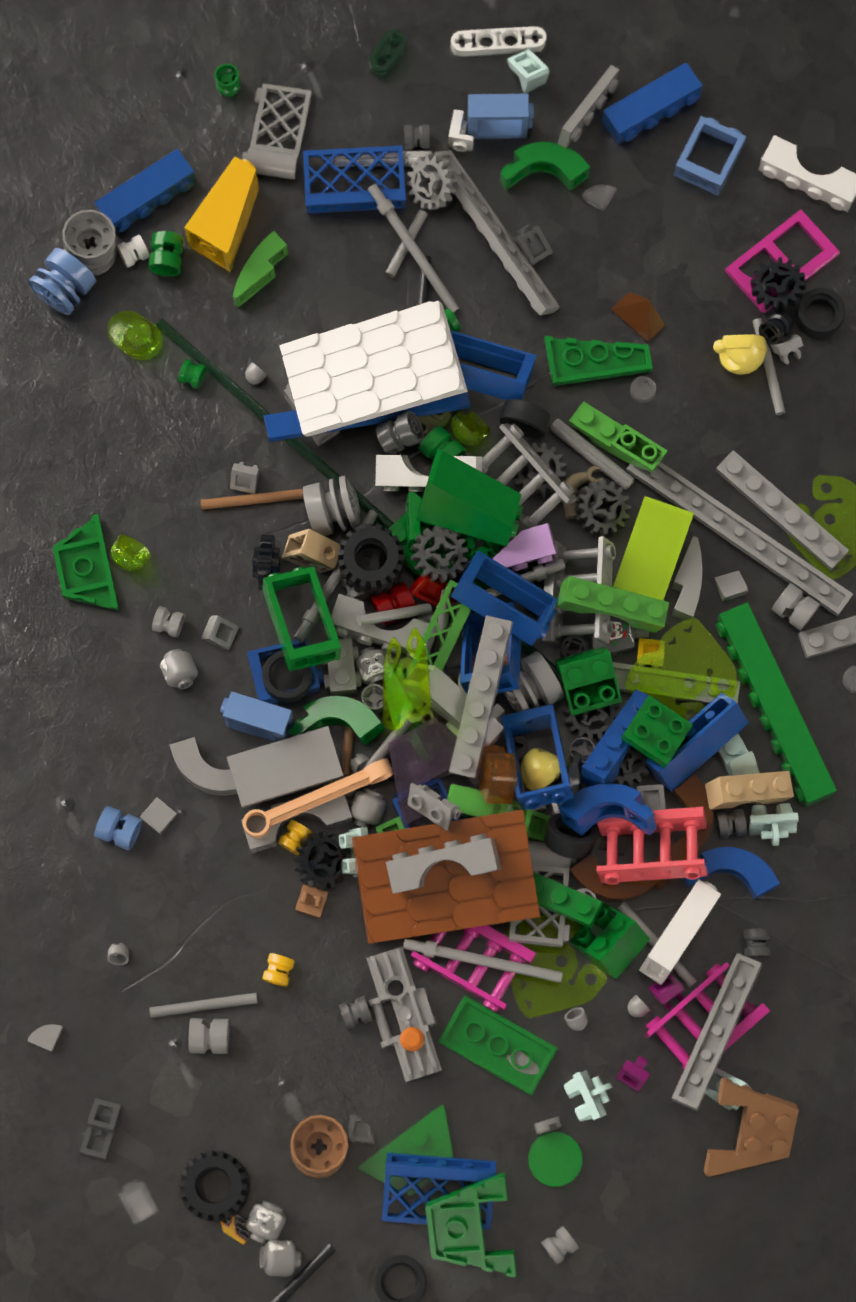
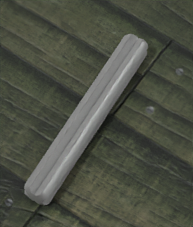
M556 419L551 424V432L591 464L601 467L600 471L624 490L631 487L634 482V478L562 420Z

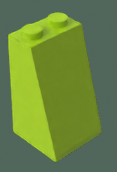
M645 496L613 587L664 601L694 513Z

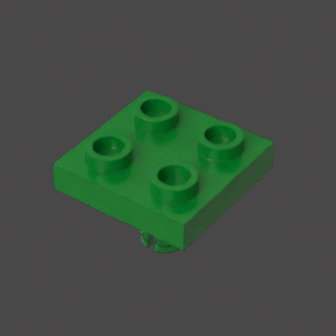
M648 695L620 739L665 768L693 724Z

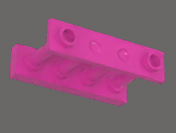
M488 925L464 929V935L456 947L458 950L467 951L473 939H477L479 936L487 941V949L483 954L485 956L494 957L497 952L500 953L503 950L510 954L509 959L511 961L530 965L536 955L535 952L518 942L509 941V937ZM446 932L434 933L430 941L437 942V945H440ZM415 951L412 952L411 959L414 960L413 965L424 972L430 969L484 1001L482 1005L495 1013H497L498 1009L504 1012L507 1004L500 1000L516 973L504 971L494 991L489 995L477 988L488 967L477 965L467 982L454 974L461 961L449 959L447 965L443 968L432 962L431 957L423 956L424 953L420 955Z
M727 962L722 966L718 963L706 972L709 978L662 1019L656 1016L646 1025L649 1029L645 1033L646 1038L648 1039L656 1033L684 1065L683 1069H685L690 1056L663 1025L673 1016H676L698 1040L702 1029L685 1011L684 1007L696 998L707 1012L710 1013L714 1002L703 990L714 980L722 987L726 978L723 972L730 967ZM748 1000L746 1001L742 1010L744 1012L742 1015L745 1019L738 1025L736 1024L725 1050L770 1011L764 1003L756 1007L755 1004L751 1005Z

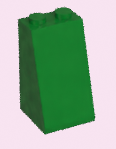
M437 449L416 520L507 547L510 537L515 538L519 523L515 522V520L520 521L524 506L519 505L522 494L445 451Z

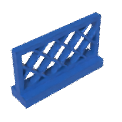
M402 145L303 151L307 213L378 210V204L369 190L364 191L358 185L366 176L383 189L381 192L386 199H390L395 207L394 209L406 208ZM398 153V161L392 168L382 161L386 154ZM362 155H370L375 160L367 169L357 162ZM337 156H345L350 161L342 171L332 163ZM319 157L325 164L316 172L309 166V158ZM378 163L388 171L380 181L370 173ZM353 165L363 172L355 182L345 174ZM328 166L338 173L331 183L320 176ZM398 167H399V174L395 172V170H396ZM309 172L314 175L311 179L309 176ZM392 174L399 180L400 189H389L383 183ZM341 177L352 185L346 192H339L333 187ZM316 179L327 186L321 193L310 194V185Z
M387 1153L382 1221L427 1225V1217L419 1215L414 1210L423 1201H431L429 1197L439 1189L444 1195L449 1194L444 1185L450 1180L458 1181L462 1188L495 1176L496 1161ZM391 1176H402L408 1183L397 1191L391 1185L390 1178ZM422 1178H428L435 1184L426 1193L416 1184ZM412 1187L421 1197L410 1205L402 1197V1194ZM389 1191H391L392 1194H393L390 1198H389ZM396 1199L406 1208L400 1214L388 1213V1205ZM493 1201L487 1202V1205L484 1202H480V1207L486 1212V1221L482 1220L483 1229L491 1230Z

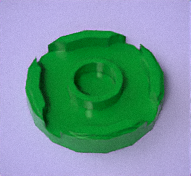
M548 1132L538 1137L532 1144L528 1154L529 1168L533 1176L542 1184L550 1187H561L572 1182L579 1174L582 1166V1152L577 1142L569 1135L561 1132Z

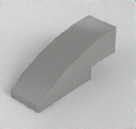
M693 536L672 586V589L681 592L672 616L689 623L693 619L702 586L701 549L699 540L695 536Z

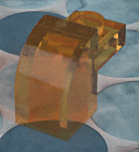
M497 745L484 746L480 762L483 768L479 785L480 792L486 803L511 804L517 780L514 754L506 753L504 747Z

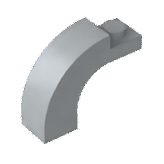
M195 737L170 744V749L179 771L194 787L206 793L219 796L238 794L231 770L216 769L208 765L201 757Z

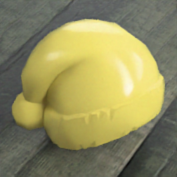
M723 335L722 340L715 341L713 345L714 350L720 356V361L724 368L738 375L750 374L757 370L763 363L767 353L766 340L760 335Z
M533 748L522 759L520 768L522 779L526 787L531 791L549 787L561 778L557 755L549 751ZM565 756L567 768L569 769L571 764L568 762V759Z

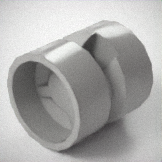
M790 583L771 610L782 618L788 617L789 623L801 631L817 611L820 603L810 596L804 597L803 591Z
M191 1018L189 1024V1053L205 1054L207 1050H211L213 1054H228L229 1019H213L211 1023H208L206 1018Z

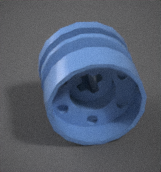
M55 248L44 261L49 271L43 268L37 269V276L33 275L29 279L28 284L47 305L63 314L70 315L74 310L73 305L77 306L80 303V299L75 292L86 295L96 283V278L77 258L60 248Z

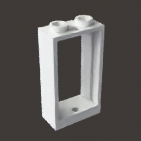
M697 881L639 969L640 972L658 984H663L721 896L713 884L707 881Z

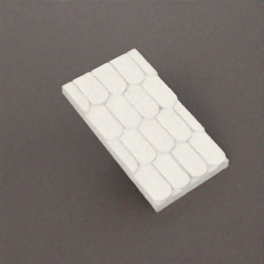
M440 301L426 302L399 312L394 311L357 324H349L321 334L316 333L279 345L302 433L307 437L468 392L443 304Z

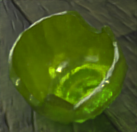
M459 411L453 416L450 424L456 440L466 446L480 445L491 433L488 424L475 412L470 411L462 415L463 411Z
M120 534L111 547V556L115 564L121 569L130 572L143 569L151 556V553L143 544L124 534Z

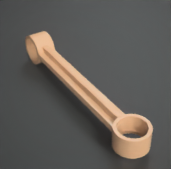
M387 758L378 760L366 766L364 770L266 812L258 809L251 810L244 816L243 827L250 837L262 838L268 834L271 826L366 785L382 782L393 776L394 771ZM255 815L262 816L266 820L264 830L259 833H253L247 829L249 818Z

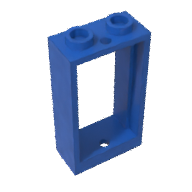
M450 330L458 358L518 375L517 379H513L460 363L467 389L504 400L523 399L532 376L537 355Z
M478 550L467 565L451 595L452 598L485 618L486 616L514 622L511 634L531 646L537 638H544L550 628L547 624L552 622L557 613L554 609L558 601L557 598ZM475 577L538 615L537 622L473 584L472 582Z
M513 602L506 603V604H508L509 606H511V607H513L514 609H516V607H515V605H514ZM475 611L469 613L463 626L460 684L466 694H468L477 656L479 633H482L485 617ZM513 634L510 635L507 648V665L503 666L497 694L519 689L521 639Z
M553 704L501 716L516 795L521 810H535L543 805L551 803L560 804L574 798ZM551 728L563 784L525 792L514 736Z

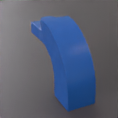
M609 783L590 786L573 794L574 798L568 799L558 807L562 822L581 836L595 823L611 817L628 820L649 836L657 829L654 819L655 814L650 807L644 805L641 792L625 785Z
M735 847L714 848L702 853L699 859L705 860L708 876L694 880L682 878L685 887L689 888L696 884L698 880L702 881L713 874L728 873L736 876L745 884L753 900L772 891L780 884L772 869L761 858L749 851Z

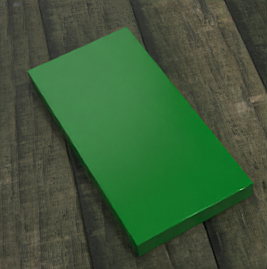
M465 995L438 1040L439 1044L530 1096L533 1095L558 1050L552 1044ZM521 1051L529 1058L528 1064L525 1066L516 1065L513 1060L514 1054ZM511 1054L512 1065L509 1063L506 1055ZM533 1061L537 1064L539 1072L538 1074H525L515 1068L520 1070L526 1069Z

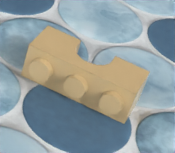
M789 771L721 776L705 784L709 810L734 808L751 802H756V805L780 804L794 797Z

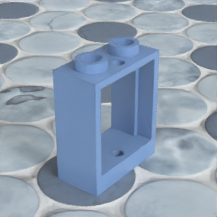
M468 94L467 121L469 136H473L474 139L527 138L528 129H532L533 103H528V94Z
M701 116L676 164L674 176L719 196L743 149L746 136L735 128H727L720 125L713 118ZM701 132L734 146L720 175L688 161Z
M232 691L229 698H224L220 710L223 713L222 718H224L226 727L272 742L289 738L290 733L288 730L292 728L294 723L292 710Z

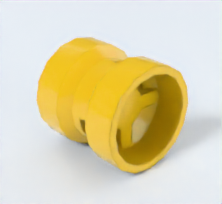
M290 820L287 825L289 833L286 832L284 835H281L277 843L289 852L300 856V853L295 850L296 847L303 846L301 840L303 838L310 839L309 834L313 832L304 825Z
M270 953L268 957V970L264 971L262 980L288 987L290 980L288 974L293 969L295 960Z

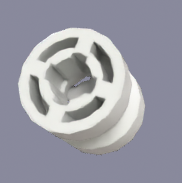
M140 235L133 237L129 243L123 242L116 245L127 268L133 266L135 261L139 259L145 260L150 256Z

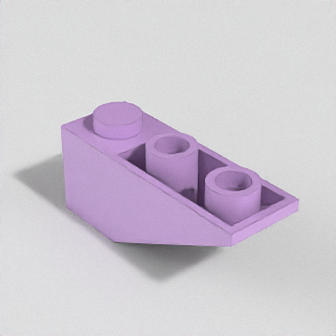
M546 523L522 530L493 560L506 568L512 567L513 572L528 568L527 563L537 560L538 565L553 561L552 556L558 553L550 524Z

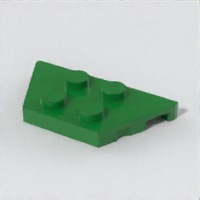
M94 514L81 528H76L70 533L68 538L62 539L52 547L62 596L73 601L119 610L99 514Z
M440 1105L358 1167L359 1170L385 1183L387 1153L453 1158L445 1107ZM391 1176L390 1178L391 1185L398 1191L408 1183L402 1176ZM422 1178L416 1184L422 1189L431 1180ZM411 1187L404 1194L411 1197L416 1191Z

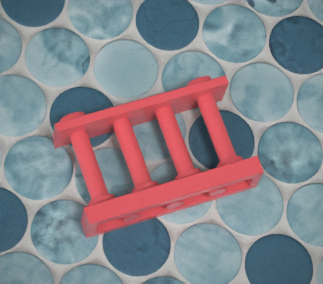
M704 808L652 810L655 814L654 819L657 828L653 833H660V862L644 863V835L646 833L628 820L611 817L597 822L601 836H607V865L597 866L600 882L615 885L620 882L675 878L694 880L708 876L705 860L698 859L697 831L707 829ZM686 831L687 860L671 861V832ZM633 834V864L618 865V836Z

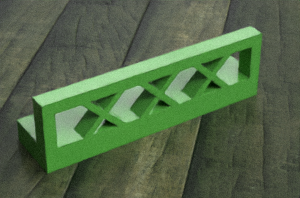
M449 580L407 669L406 676L413 670L417 662L425 659L428 660L429 665L436 666L443 671L471 611L469 607L462 603L454 607L451 606L448 596L452 587L455 588L458 583ZM446 602L448 609L442 610ZM449 611L452 621L447 629L441 631L437 619L440 614ZM434 626H435L437 632L431 634V632H432V630H433V628H434ZM438 635L441 641L437 652L429 655L426 643L429 638ZM424 649L426 656L420 658Z

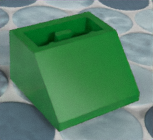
M605 646L554 660L571 716L622 702L611 654Z
M603 902V906L592 928L583 925L569 943L597 968L617 979L651 939L635 920Z

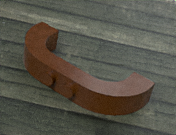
M694 774L674 789L672 796L682 808H704L707 829L697 831V848L699 852L710 834L713 823V810H709L706 788ZM686 833L671 845V861L687 860ZM589 854L569 870V875L580 888L591 890L597 899L615 903L638 899L654 888L659 891L670 882L669 879L620 882L615 885L601 883L597 873V866H600V864L592 854ZM660 855L651 862H660Z

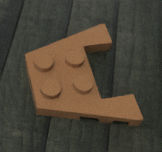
M721 1078L717 1098L719 1104L744 1106L736 1149H708L704 1166L705 1175L714 1176L788 1158L799 1112L797 1105L767 1093L765 1095L758 1093L749 1086L734 1084L730 1079Z

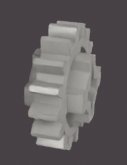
M430 154L425 155V157H418V163L411 164L414 171L407 173L411 177V181L406 182V184L412 186L409 195L416 196L414 203H421V208L432 210L438 209V207H445L446 201L453 200L450 193L457 190L452 186L453 183L457 182L456 178H452L455 169H449L450 161H443V156L441 155L435 156Z

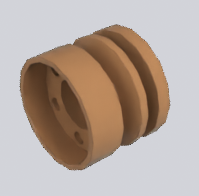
M324 1115L310 1116L301 1121L293 1131L290 1142L291 1157L296 1168L304 1175L316 1179L329 1177L336 1173L344 1164L348 1150L347 1134L342 1125L335 1119ZM317 1142H321L322 1147L327 1148V1150H322L321 1155H316V1150L311 1149V1147H316Z

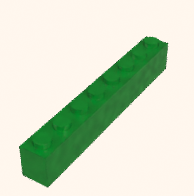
M748 602L719 614L715 624L719 636L721 638L724 637L728 644L726 650L731 661H736L739 670H737L738 677L743 685L747 684L750 691L748 694L750 703L754 708L757 707L761 714V717H759L760 724L765 732L769 731L772 740L770 744L776 755L779 754L783 761V764H781L782 770L789 771L790 778L795 786L793 793L799 803L802 802L805 808L833 796L837 791Z

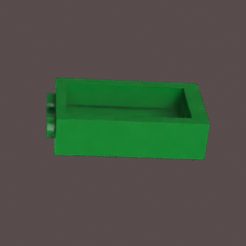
M314 566L308 568L298 567L291 572L283 574L273 573L263 578L264 597L289 672L339 660L341 645ZM310 583L329 641L294 649L275 591Z

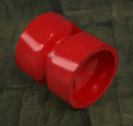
M403 581L393 585L390 593L382 591L380 594L376 593L370 596L376 612L415 606L413 597ZM398 619L385 621L381 623L384 627H386L396 622Z

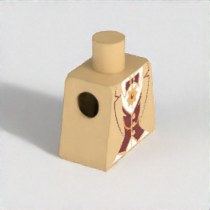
M306 529L289 535L282 559L306 568L314 566L315 571L319 573L335 569L338 564L340 544L311 529Z

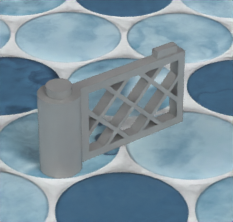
M263 84L262 88H257L255 103H259L253 135L248 152H243L242 160L246 159L255 166L257 174L296 179L312 96L311 90ZM267 92L278 94L281 99L271 105L266 99ZM294 97L305 98L304 104L297 108L289 100ZM286 104L291 112L281 117L275 109ZM271 112L277 120L266 126L262 121V117ZM296 116L300 121V125L291 130L285 122ZM282 125L287 133L276 138L271 130ZM266 133L272 140L267 145L257 144L258 138ZM291 137L296 143L295 150L284 148L281 143Z
M528 840L533 872L539 875L545 874L544 877L546 878L552 875L563 876V885L568 887L570 866L574 867L576 865V859L566 858L552 852L545 842ZM539 905V909L548 919L538 927L531 919H523L533 929L528 935L515 934L516 925L523 920L511 921L509 941L562 947L563 942H568L570 925H565V917L557 913L551 915L545 908ZM560 916L558 924L555 919ZM552 923L558 930V939L546 938L540 930Z

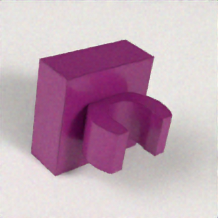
M670 973L662 985L655 982L648 987L651 995L669 1010L672 1008L669 1000L674 996L680 1002L683 1000V995L680 992L684 988Z
M638 1056L634 1063L626 1060L616 1079L639 1092L650 1073L643 1070L648 1060L641 1056Z

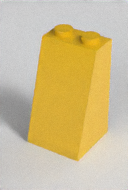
M234 157L184 227L189 248L229 272L234 267L259 191L256 169L250 161Z

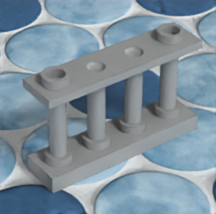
M502 424L499 428L504 432L505 436L482 458V472L490 476L487 473V467L513 443L522 455L497 479H494L506 485L530 462L539 473L519 492L522 494L519 505L528 499L545 481L556 491L530 517H526L522 513L520 521L515 520V522L519 523L517 532L520 533L522 530L538 526L537 524L562 500L565 503H574L577 498L573 495V488L567 482H562L524 440V433L515 424Z
M601 536L598 540V548L567 551L565 546L554 540L558 554L552 556L553 561L547 562L545 565L559 559H563L564 564L572 560L598 558L597 573L565 575V569L547 575V579H544V591L558 599L561 582L569 576L612 587L613 560L616 557L614 543ZM556 603L554 609L557 613L552 622L547 624L550 628L542 639L543 643L554 648L561 647L564 636L594 634L595 639L604 644H609L610 635L613 632L611 616L595 613V623L564 626L563 614L569 610L558 608Z

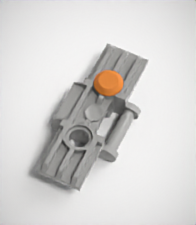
M399 947L366 958L378 994V998L369 1000L367 1003L373 1009L383 1041L380 1043L381 1047L386 1048L394 1045L405 1082L442 1071L428 1028L429 1026L438 1025L436 1017L432 1015L426 988H415L403 948ZM393 981L401 982L404 987L403 992L398 996H393L388 991V985ZM389 1001L392 1003L401 1031L400 1035L392 1037L382 1005Z

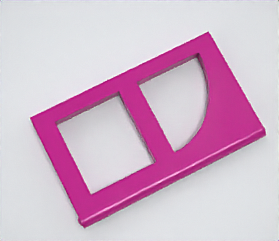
M799 210L725 269V272L763 314L768 310L765 309L764 302L758 305L756 297L752 296L751 279L753 278L744 274L740 268L763 250L775 263L778 262L779 257H782L783 263H786L789 259L773 242L798 224L822 250L820 254L800 269V273L804 272L805 274L804 282L840 254L839 250L802 210Z

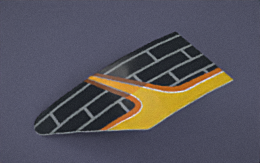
M239 1213L221 1221L223 1232L243 1245L252 1233L246 1228L248 1219Z

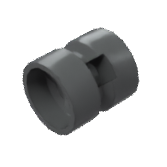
M412 411L398 415L396 421L389 419L378 424L376 427L379 443L389 455L404 450L405 445L411 447L424 440L422 425Z

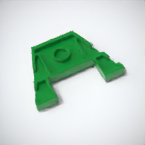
M500 1173L426 1202L425 1208L431 1258L466 1266V1264L482 1267L484 1271L493 1272L494 1270L506 1273V1276L516 1277L517 1269L514 1249L485 1250L480 1202L507 1201L508 1191L505 1173Z

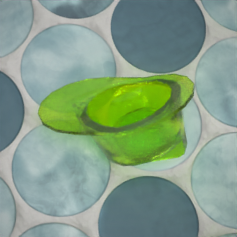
M122 311L115 314L107 325L109 340L137 360L151 359L162 348L163 337L161 331L152 322L134 311Z

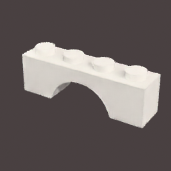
M774 135L761 159L758 170L768 178H776L783 181L789 188L802 190L815 200L821 199L829 203L836 210L848 212L856 197V173L843 167L828 175L810 173L798 161L796 154L797 146Z
M376 455V486H384V491H399V486H408V491L424 492L429 476L419 473L410 463L408 455ZM454 456L482 472V457Z

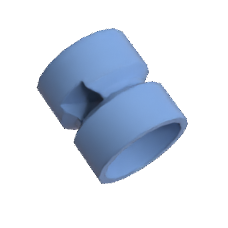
M107 805L98 820L94 837L108 843L113 840L115 846L130 851L139 835L142 819L130 814L123 816L121 810Z

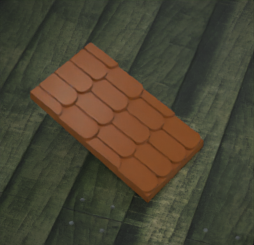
M523 810L450 821L448 831L437 824L352 838L368 944L540 917ZM486 834L487 838L495 839L501 870L471 876L460 863L452 860H443L435 864L428 871L424 887L395 894L392 893L386 866L387 861L393 860L392 855L408 852L409 856L419 854L418 849L434 846L435 850L445 848L444 843L460 840L461 844L471 842L470 837Z

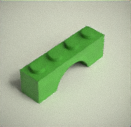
M569 576L561 582L557 607L580 614L598 613L613 616L630 624V627L656 633L665 627L669 602Z

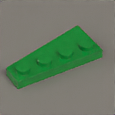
M544 336L552 386L652 372L653 369L648 344L603 343L601 340L579 341L576 340L577 338L556 339L553 336Z

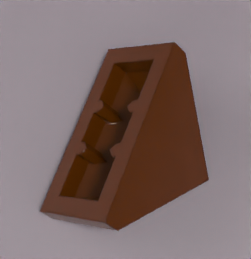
M628 292L611 309L647 344L665 327L651 301L642 296Z

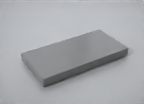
M328 726L227 757L242 808L344 777Z

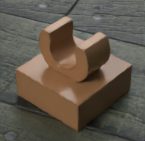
M303 885L295 911L321 919L329 893Z

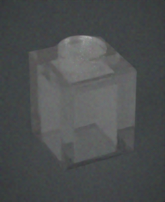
M135 1179L122 1187L124 1192L120 1193L119 1197L134 1224L137 1225L161 1211L144 1181L138 1183Z

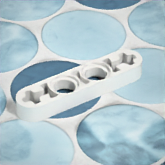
M540 27L458 31L451 38L452 52L462 57L516 54L530 49L532 52H539L544 49L546 44V33ZM508 36H513L518 42L513 46H508L505 44L504 39ZM522 36H525V44L522 45ZM532 36H537V39H539L538 43H533ZM487 37L493 41V44L490 47H483L479 41ZM472 39H475V47H473ZM459 40H464L465 47H460Z

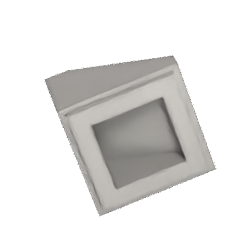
M739 570L714 578L722 602L745 596L749 591Z
M219 615L211 616L201 639L230 650L240 626Z

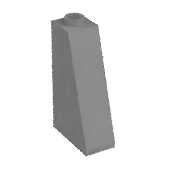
M417 663L401 684L459 730L467 694L438 667ZM492 716L484 745L487 748L497 742L500 737L499 733L504 728Z

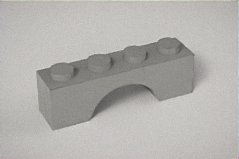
M338 594L331 615L337 636L347 637L349 635L357 638V641L361 644L371 646L374 643L382 646L381 649L388 653L396 654L398 651L407 654L406 657L408 659H413L429 623L413 618L405 627L393 631L380 629L373 624L359 626L357 624V616L366 614L364 602ZM434 626V628H433L431 634L437 632L435 626ZM435 636L429 638L426 643L429 654ZM424 649L420 658L426 656Z
M345 795L271 826L268 834L262 838H252L245 832L251 853L277 846L281 829L290 820L298 817L316 819L327 830L352 822V816ZM281 802L272 805L271 809L278 807L282 804H285L286 802ZM259 815L252 816L247 822V829L253 833L263 831L266 826V820Z
M486 834L470 837L471 842L461 844L460 840L444 843L445 848L435 850L434 846L418 849L419 854L409 856L408 852L392 855L393 860L386 862L392 893L395 894L424 887L428 871L435 864L443 860H452L460 863L471 876L501 870L495 839L487 838Z

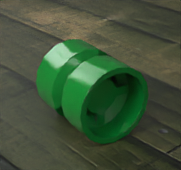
M158 231L152 234L151 250L153 252L149 256L148 264L150 272L160 276H176L180 274L182 262L180 255L183 253L184 246L183 236L169 231Z
M441 425L434 428L418 447V450L428 459L435 458L437 449L443 450L452 456H465L467 449L457 440H451V434Z

